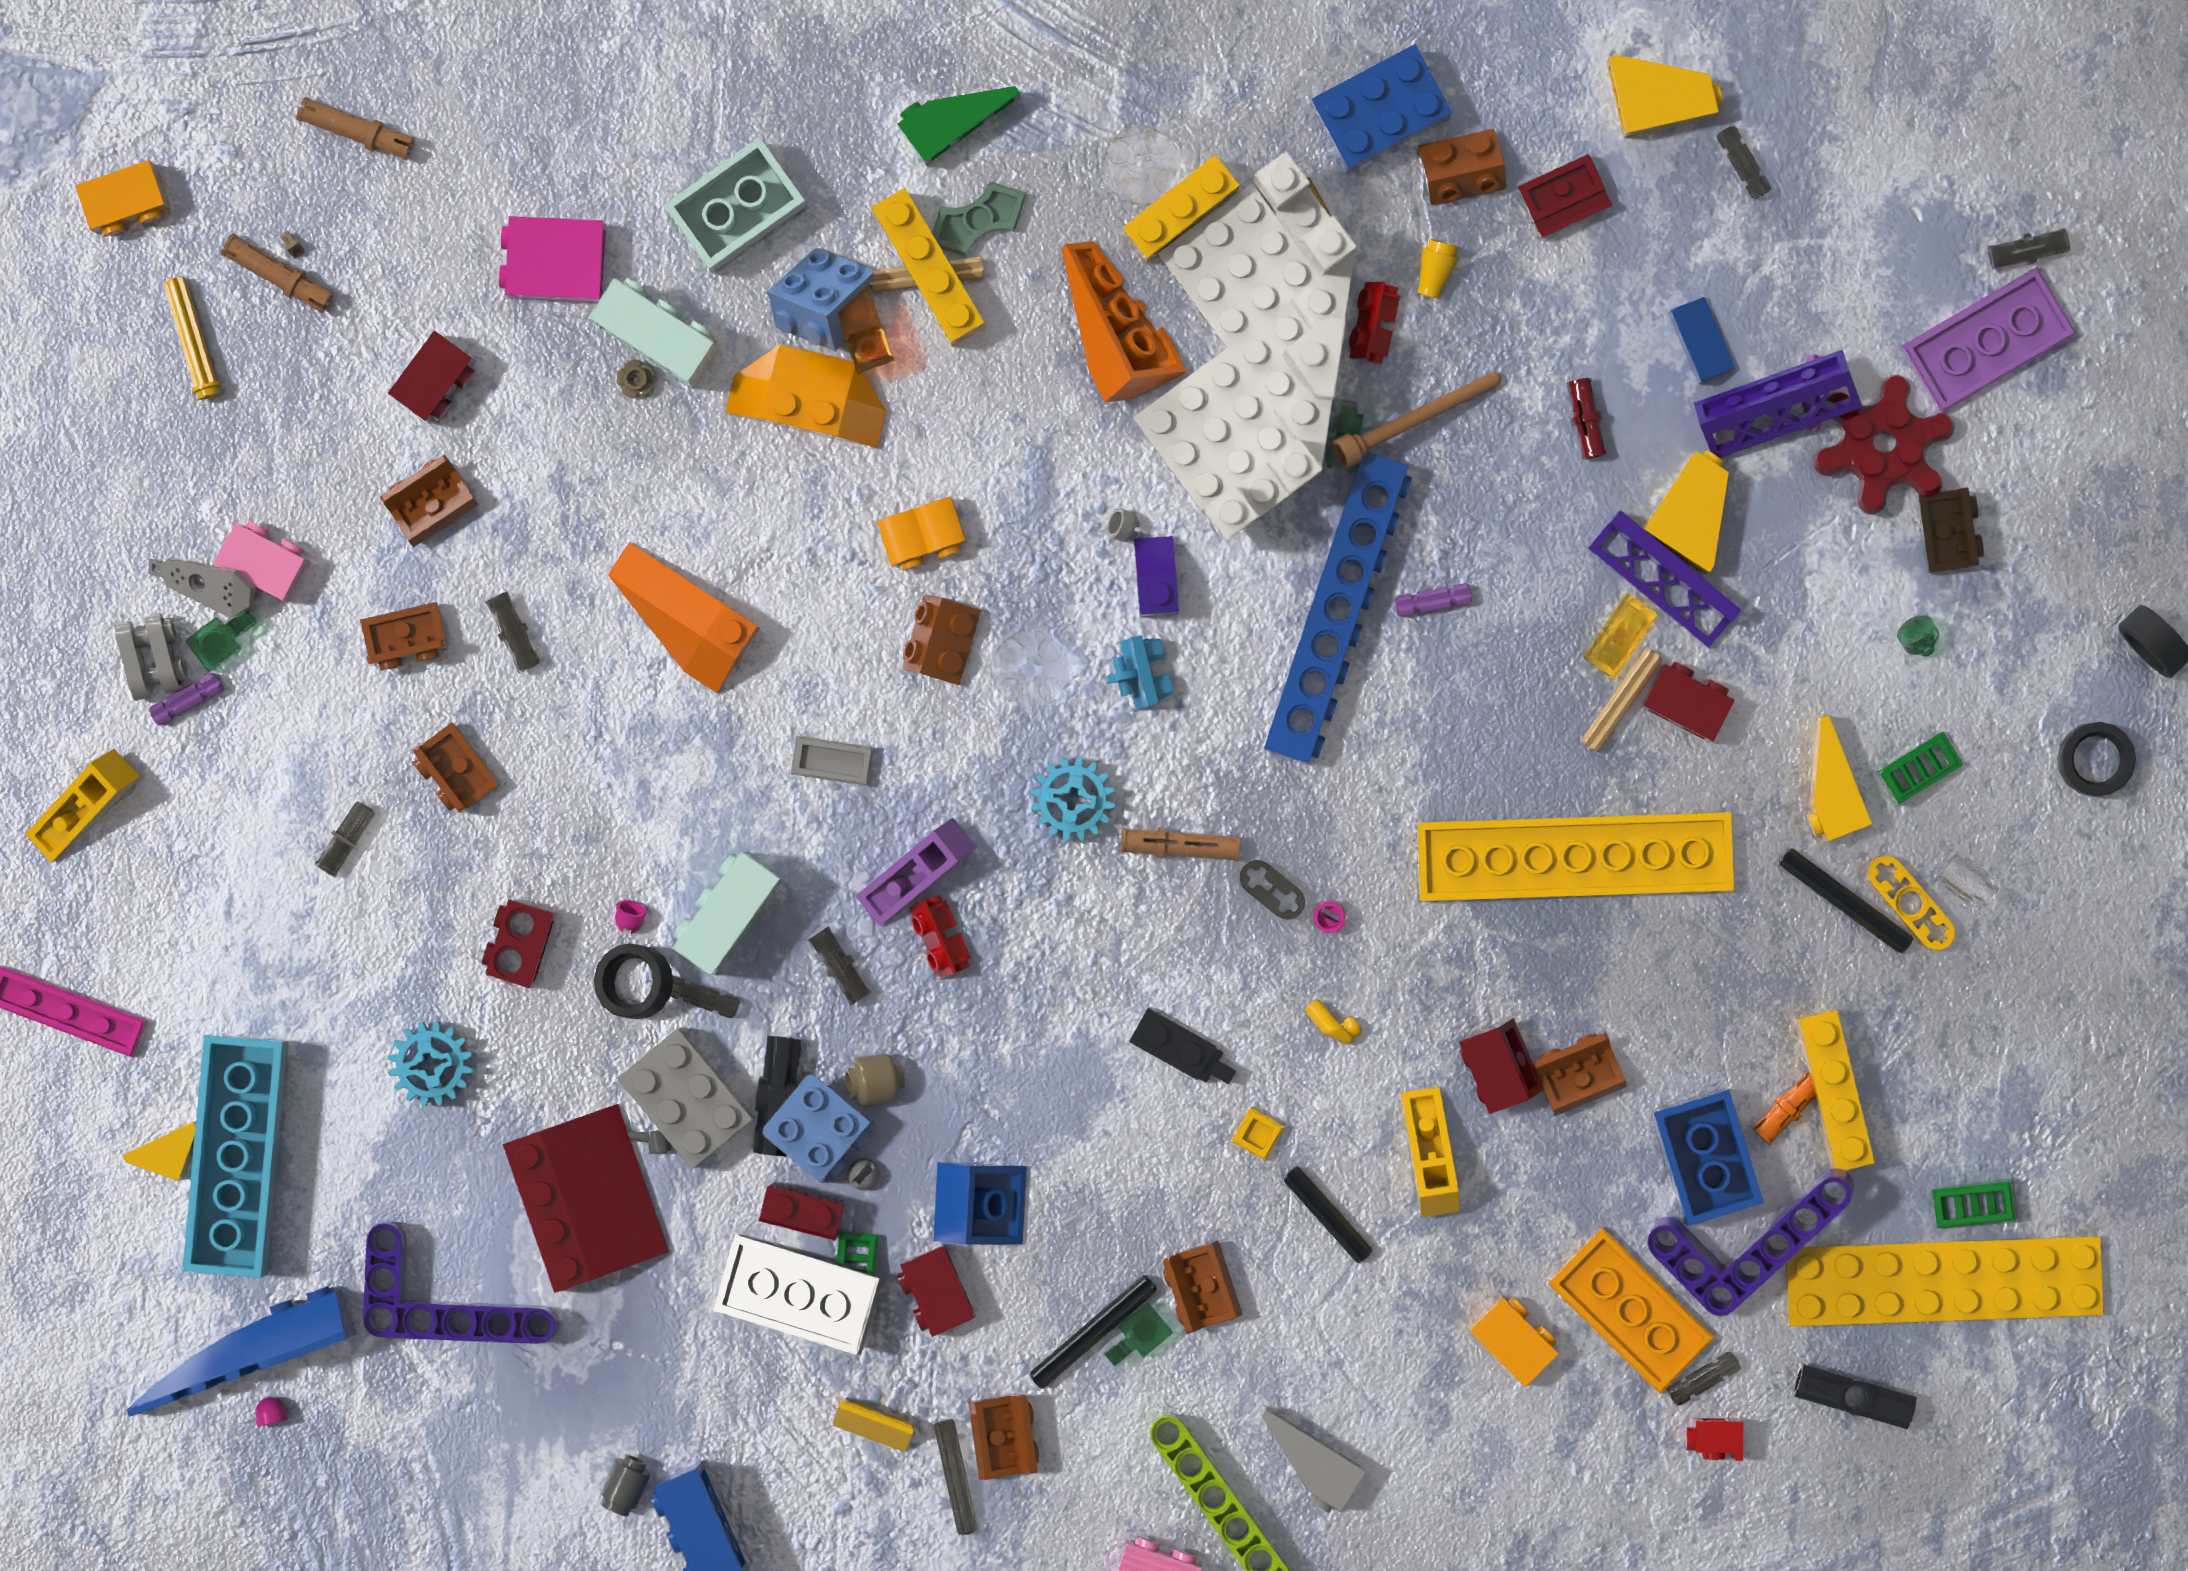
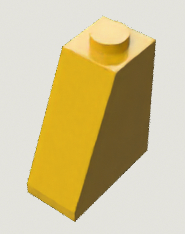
M1620 55L1610 56L1606 61L1623 138L1714 118L1719 113L1718 106H1723L1720 86L1718 82L1712 84L1711 76L1708 73Z
M1707 450L1703 454L1697 451L1692 453L1643 527L1646 532L1669 551L1705 575L1710 573L1715 563L1729 472L1722 468L1725 462Z

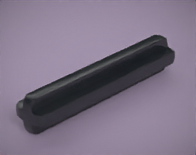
M1295 1166L1284 1175L1283 1180L1355 1262L1361 1263L1372 1253V1248L1300 1167Z

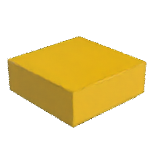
M1250 1107L1231 1142L1266 1160L1284 1126Z

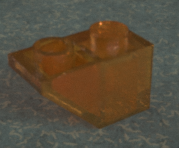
M865 287L838 312L842 332L857 374L895 361L869 288Z

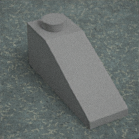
M1264 1407L1261 1411V1416L1305 1488L1313 1494L1310 1501L1328 1513L1331 1512L1333 1507L1342 1512L1366 1473L1365 1468L1269 1408Z

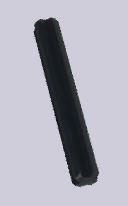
M1789 848L1779 860V865L1892 949L1898 953H1904L1913 941L1912 935L1795 849Z
M1142 1275L1036 1366L1030 1372L1032 1381L1041 1389L1048 1386L1157 1291V1287L1146 1275Z

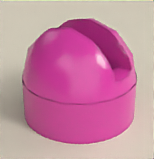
M619 901L614 912L615 926L621 932H623L624 928L630 929V934L637 932L644 924L647 913L646 908L636 901Z
M1334 900L1323 901L1317 906L1314 913L1315 925L1325 933L1337 932L1342 928L1346 919L1344 907ZM1323 908H1326L1340 916V919L1337 921L1321 911Z
M266 1397L256 1406L254 1415L257 1427L288 1420L284 1404L274 1397Z

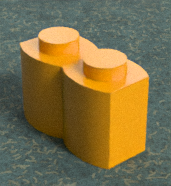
M951 496L876 521L891 566L900 565L902 571L923 565L922 557L937 553L939 559L960 553L959 545L967 542Z

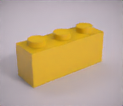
M1214 155L1123 227V234L1145 262L1148 263L1161 250L1237 193L1240 185L1218 157Z

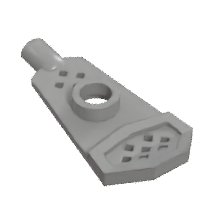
M169 558L165 563L149 559L148 573L163 578L168 588L229 618L235 617L254 604L255 586L239 570L226 567L218 568L176 558ZM198 575L203 578L205 587L198 582Z

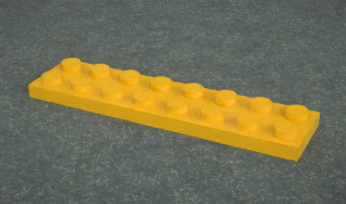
M1731 812L1417 823L1419 901L1734 891Z
M2100 1236L1806 1246L1785 1263L1787 1320L1789 1327L2104 1315Z

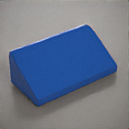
M1705 297L1678 306L1668 312L1698 384L1735 369Z

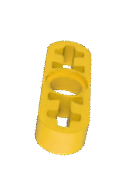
M1878 856L1871 860L1866 869V877L1869 884L1917 940L1930 950H1943L1949 947L1955 937V928L1952 922L1904 866L1892 856ZM1878 864L1883 866L1891 864L1894 867V870L1891 872L1892 878L1897 883H1901L1903 878L1908 882V885L1899 888L1894 893L1892 899L1887 894L1888 891L1894 889L1892 885L1886 880L1878 882L1875 878L1879 874L1876 868ZM1909 891L1917 893L1921 899L1919 911L1912 915L1904 913L1899 904L1901 896ZM1929 908L1934 912L1933 915L1927 917L1929 921L1935 926L1943 924L1946 928L1942 932L1945 938L1942 942L1938 940L1929 941L1927 939L1930 930L1923 922L1919 924L1918 928L1913 924V921L1922 918Z

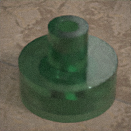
M1926 615L1910 618L1902 624L1897 633V639L1906 653L1911 655L1921 654L1924 657L1931 655L1935 651L1934 645L1940 636L1933 620Z

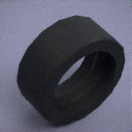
M2139 605L2119 624L2118 629L2131 648L2148 665L2164 677L2172 678L2188 663V645L2162 617L2150 608Z
M2095 722L2082 724L2070 731L2060 744L2057 760L2059 772L2069 787L2080 794L2095 797L2113 794L2124 787L2133 775L2136 756L2134 745L2125 732L2115 725ZM2100 736L2107 738L2114 743L2119 752L2120 762L2118 769L2111 778L2104 782L2095 783L2087 781L2079 775L2075 768L2073 759L2075 749L2080 742L2088 737Z
M631 943L618 945L605 953L596 967L594 976L595 993L601 1005L613 1015L630 1019L648 1018L662 1010L671 996L673 988L672 969L665 956L654 948ZM637 958L649 965L652 971L653 983L646 999L639 1004L631 1005L619 999L615 989V977L617 970L624 961Z

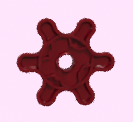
M1900 375L1888 376L1883 381L1880 398L1874 404L1862 405V408L1832 418L1840 425L1842 437L1836 445L1818 450L1813 458V467L1820 475L1833 476L1836 473L1845 471L1854 474L1858 478L1860 492L1857 496V504L1859 509L1868 515H1875L1884 509L1887 493L1896 484H1907L1917 494L1927 498L1934 497L1942 489V477L1927 464L1925 459L1926 451L1932 444L1950 439L1955 429L1954 422L1951 417L1944 413H1935L1925 418L1913 415L1907 406L1910 384L1905 377ZM1835 392L1827 400L1837 403L1851 397L1845 392ZM1879 433L1887 434L1895 440V447L1890 452H1880L1874 447L1873 439Z

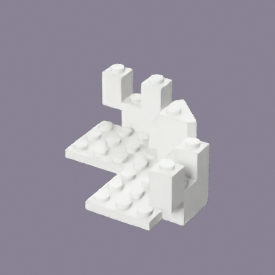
M1287 151L1255 173L1253 178L1254 183L1276 211V215L1254 185L1251 184L1158 253L1160 259L1226 349L1132 419L1201 513L1204 512L1225 542L1277 507L1319 476L1323 470L1326 438L1332 400L1335 394L1346 322V308L1357 246L1335 216L1330 217L1309 189L1310 182Z

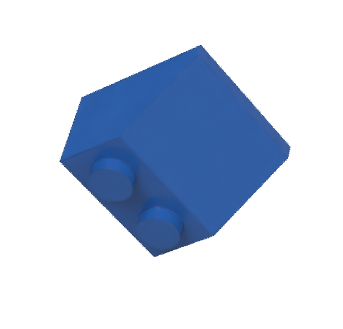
M938 1162L933 1241L964 1245H1022L1027 1166Z

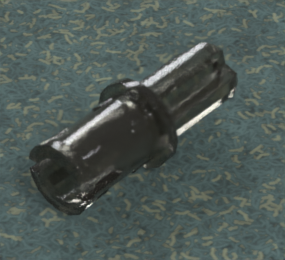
M355 802L338 830L333 829L331 831V834L334 836L314 864L327 874L336 877L353 848L358 849L359 845L356 843L375 816L373 809L362 802Z

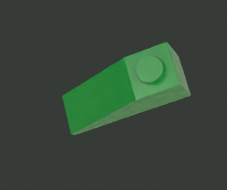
M1016 86L929 100L922 106L917 101L900 113L902 120L897 123V126L916 154L927 166L1018 100L1020 92Z

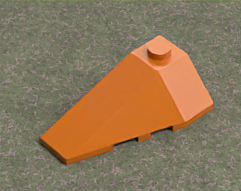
M1095 242L1065 244L1061 249L1088 370L1104 402L1133 399L1183 375L1187 370L1171 338L1162 327L1156 330L1143 314L1147 309L1140 299L1134 302L1121 286L1122 276Z
M630 542L608 574L682 670L718 693L760 628Z

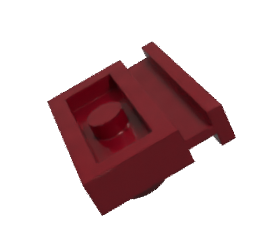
M1589 154L1517 187L1530 218L1539 233L1540 239L1608 209L1613 205Z

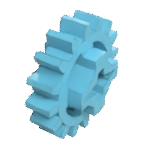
M1065 757L1061 758V768L1056 769L1049 763L1047 769L1050 775L1047 778L1041 775L1036 777L1038 782L1042 784L1041 789L1031 790L1033 796L1039 797V803L1031 806L1032 811H1042L1043 816L1039 818L1037 823L1042 825L1049 822L1051 827L1048 834L1051 836L1058 829L1063 831L1064 841H1068L1071 833L1075 832L1079 840L1083 841L1085 837L1084 831L1090 829L1095 835L1098 834L1099 831L1096 823L1098 821L1104 823L1110 821L1103 814L1104 810L1115 807L1114 803L1106 801V796L1115 792L1113 787L1104 788L1102 784L1108 778L1107 773L1099 776L1095 775L1094 772L1097 767L1095 762L1089 765L1088 768L1082 767V757H1077L1074 766H1069ZM1070 773L1069 782L1060 789L1049 788L1057 777ZM1084 775L1094 782L1099 796L1089 795L1082 785ZM1071 788H1076L1080 797H1084L1085 800H1091L1092 803L1077 804L1075 810H1068L1067 803L1059 798H1054V795L1062 796V794H1069ZM1046 802L1056 803L1063 812L1062 823L1053 818ZM1086 809L1097 810L1089 821L1076 825L1077 815Z
M438 1021L434 1022L432 1030H428L425 1022L418 1023V1033L416 1034L411 1029L406 1028L404 1034L407 1040L405 1042L394 1040L393 1042L394 1046L399 1049V1053L388 1055V1060L396 1062L397 1067L388 1072L389 1076H399L400 1081L394 1088L397 1091L406 1087L409 1090L406 1096L408 1101H412L417 1095L421 1096V1106H427L431 1097H434L437 1106L443 1105L444 1094H447L453 1100L456 1099L458 1094L455 1087L467 1088L469 1085L462 1078L463 1074L474 1072V1068L465 1065V1060L474 1056L473 1052H463L461 1048L465 1045L467 1039L464 1037L455 1040L453 1036L456 1028L453 1026L447 1029L445 1033L441 1032V1022ZM433 1038L446 1042L453 1052L445 1053L437 1048ZM418 1042V1052L413 1061L405 1063L409 1049L414 1043ZM427 1053H430L433 1059H448L447 1062L435 1067L434 1075L431 1074L430 1069H414L415 1065H420L427 1060ZM457 1065L452 1080L444 1086L443 1076L450 1066ZM417 1075L425 1080L429 1090L415 1085L409 1076Z

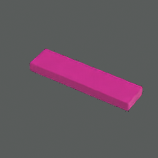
M0 966L1 1009L131 1058L134 1057L148 1020Z

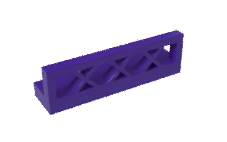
M1843 350L1694 403L1698 421L1710 452L1719 458L1863 407ZM1844 386L1847 387L1851 397L1837 403L1825 400L1830 391ZM1799 402L1812 405L1808 413L1801 416L1788 413L1792 405ZM1767 415L1775 418L1770 427L1760 430L1751 426L1757 417ZM1726 428L1737 431L1733 440L1717 445L1713 433Z
M1621 510L1615 514L1587 548L1707 648L1713 644L1727 625L1742 611ZM1613 530L1626 540L1627 556L1611 557L1600 548V545ZM1632 546L1639 550L1643 555H1633ZM1633 560H1651L1656 565L1658 581L1641 582L1634 574ZM1628 561L1629 571L1618 562ZM1662 570L1673 580H1663ZM1680 584L1685 588L1688 606L1671 607L1665 602L1663 585ZM1658 586L1659 596L1648 587ZM1692 595L1702 602L1703 605H1693ZM1710 609L1721 618V621L1708 636L1695 626L1694 610ZM1678 611H1688L1689 621Z

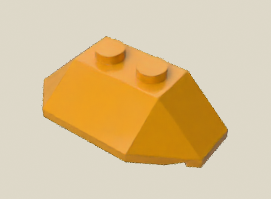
M780 344L734 375L725 414L878 449L886 409L857 362Z

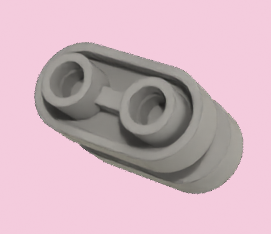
M161 613L145 617L146 630L136 632L131 621L115 625V635L131 695L135 701L151 697L150 685L161 682L164 692L168 693L181 689V681L187 679L183 660L181 657L175 658L172 643L177 642L173 622L171 619L165 620ZM151 645L156 667L146 670L140 647Z

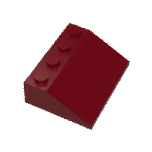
M618 1104L503 1144L554 1293L669 1252Z

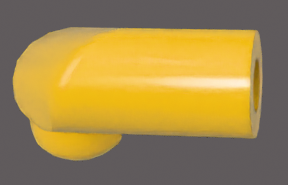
M1319 999L1312 1002L1305 1009V1013L1324 1035L1343 1044L1355 1042L1353 1039L1362 1033V1028L1353 1017H1347L1340 1024Z

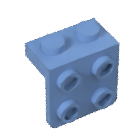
M821 248L812 250L767 292L776 328L785 333L808 340L814 345H820L832 351H837L845 343L838 312L874 279L873 270Z
M808 1075L764 1126L763 1134L819 1183H824L828 1178L834 1182L848 1166L844 1158L853 1147L860 1151L874 1133L869 1128L874 1122L863 1112H858L817 1076Z

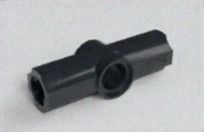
M770 1035L767 1037L763 1076L759 1077L755 1111H758L754 1133L753 1153L787 1156L764 1136L763 1128L799 1086V1081H796L801 1053V1039Z
M1803 1363L1797 1374L1793 1397L1907 1430L1913 1419L1917 1396ZM1854 1386H1860L1865 1394L1863 1402L1855 1407L1848 1406L1845 1400L1847 1390Z

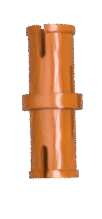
M1805 1072L1790 1090L1783 1096L1779 1095L1774 1100L1776 1104L1752 1127L1768 1145H1771L1793 1120L1797 1122L1802 1117L1800 1113L1816 1098L1811 1075Z

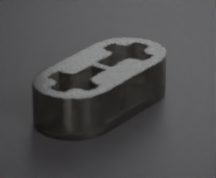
M1253 860L1242 867L1239 876L1242 888L1274 915L1281 919L1290 920L1302 913L1305 907L1303 893L1272 866L1262 860ZM1262 867L1267 871L1264 874V878L1273 885L1269 891L1258 884L1254 888L1247 884L1250 877L1246 873L1250 868L1257 871ZM1275 889H1278L1284 895L1290 894L1291 891L1297 895L1294 902L1298 907L1294 912L1287 909L1283 913L1278 909L1281 902L1272 895Z

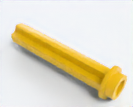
M184 277L171 278L164 283V289L194 385L191 393L196 394L199 401L216 397L221 394L219 387L222 386L221 381H216L187 281Z

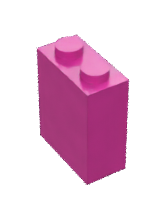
M509 216L508 226H502L501 249L507 250V265H500L499 288L505 289V295L510 299L598 303L603 296L606 224L603 220Z

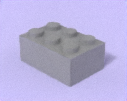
M681 1027L673 1031L617 1078L691 1169L698 1166L755 1118Z

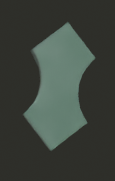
M990 181L983 194L973 203L958 208L941 206L932 234L941 249L966 257L972 245L983 235L997 230L1016 231L1027 193Z

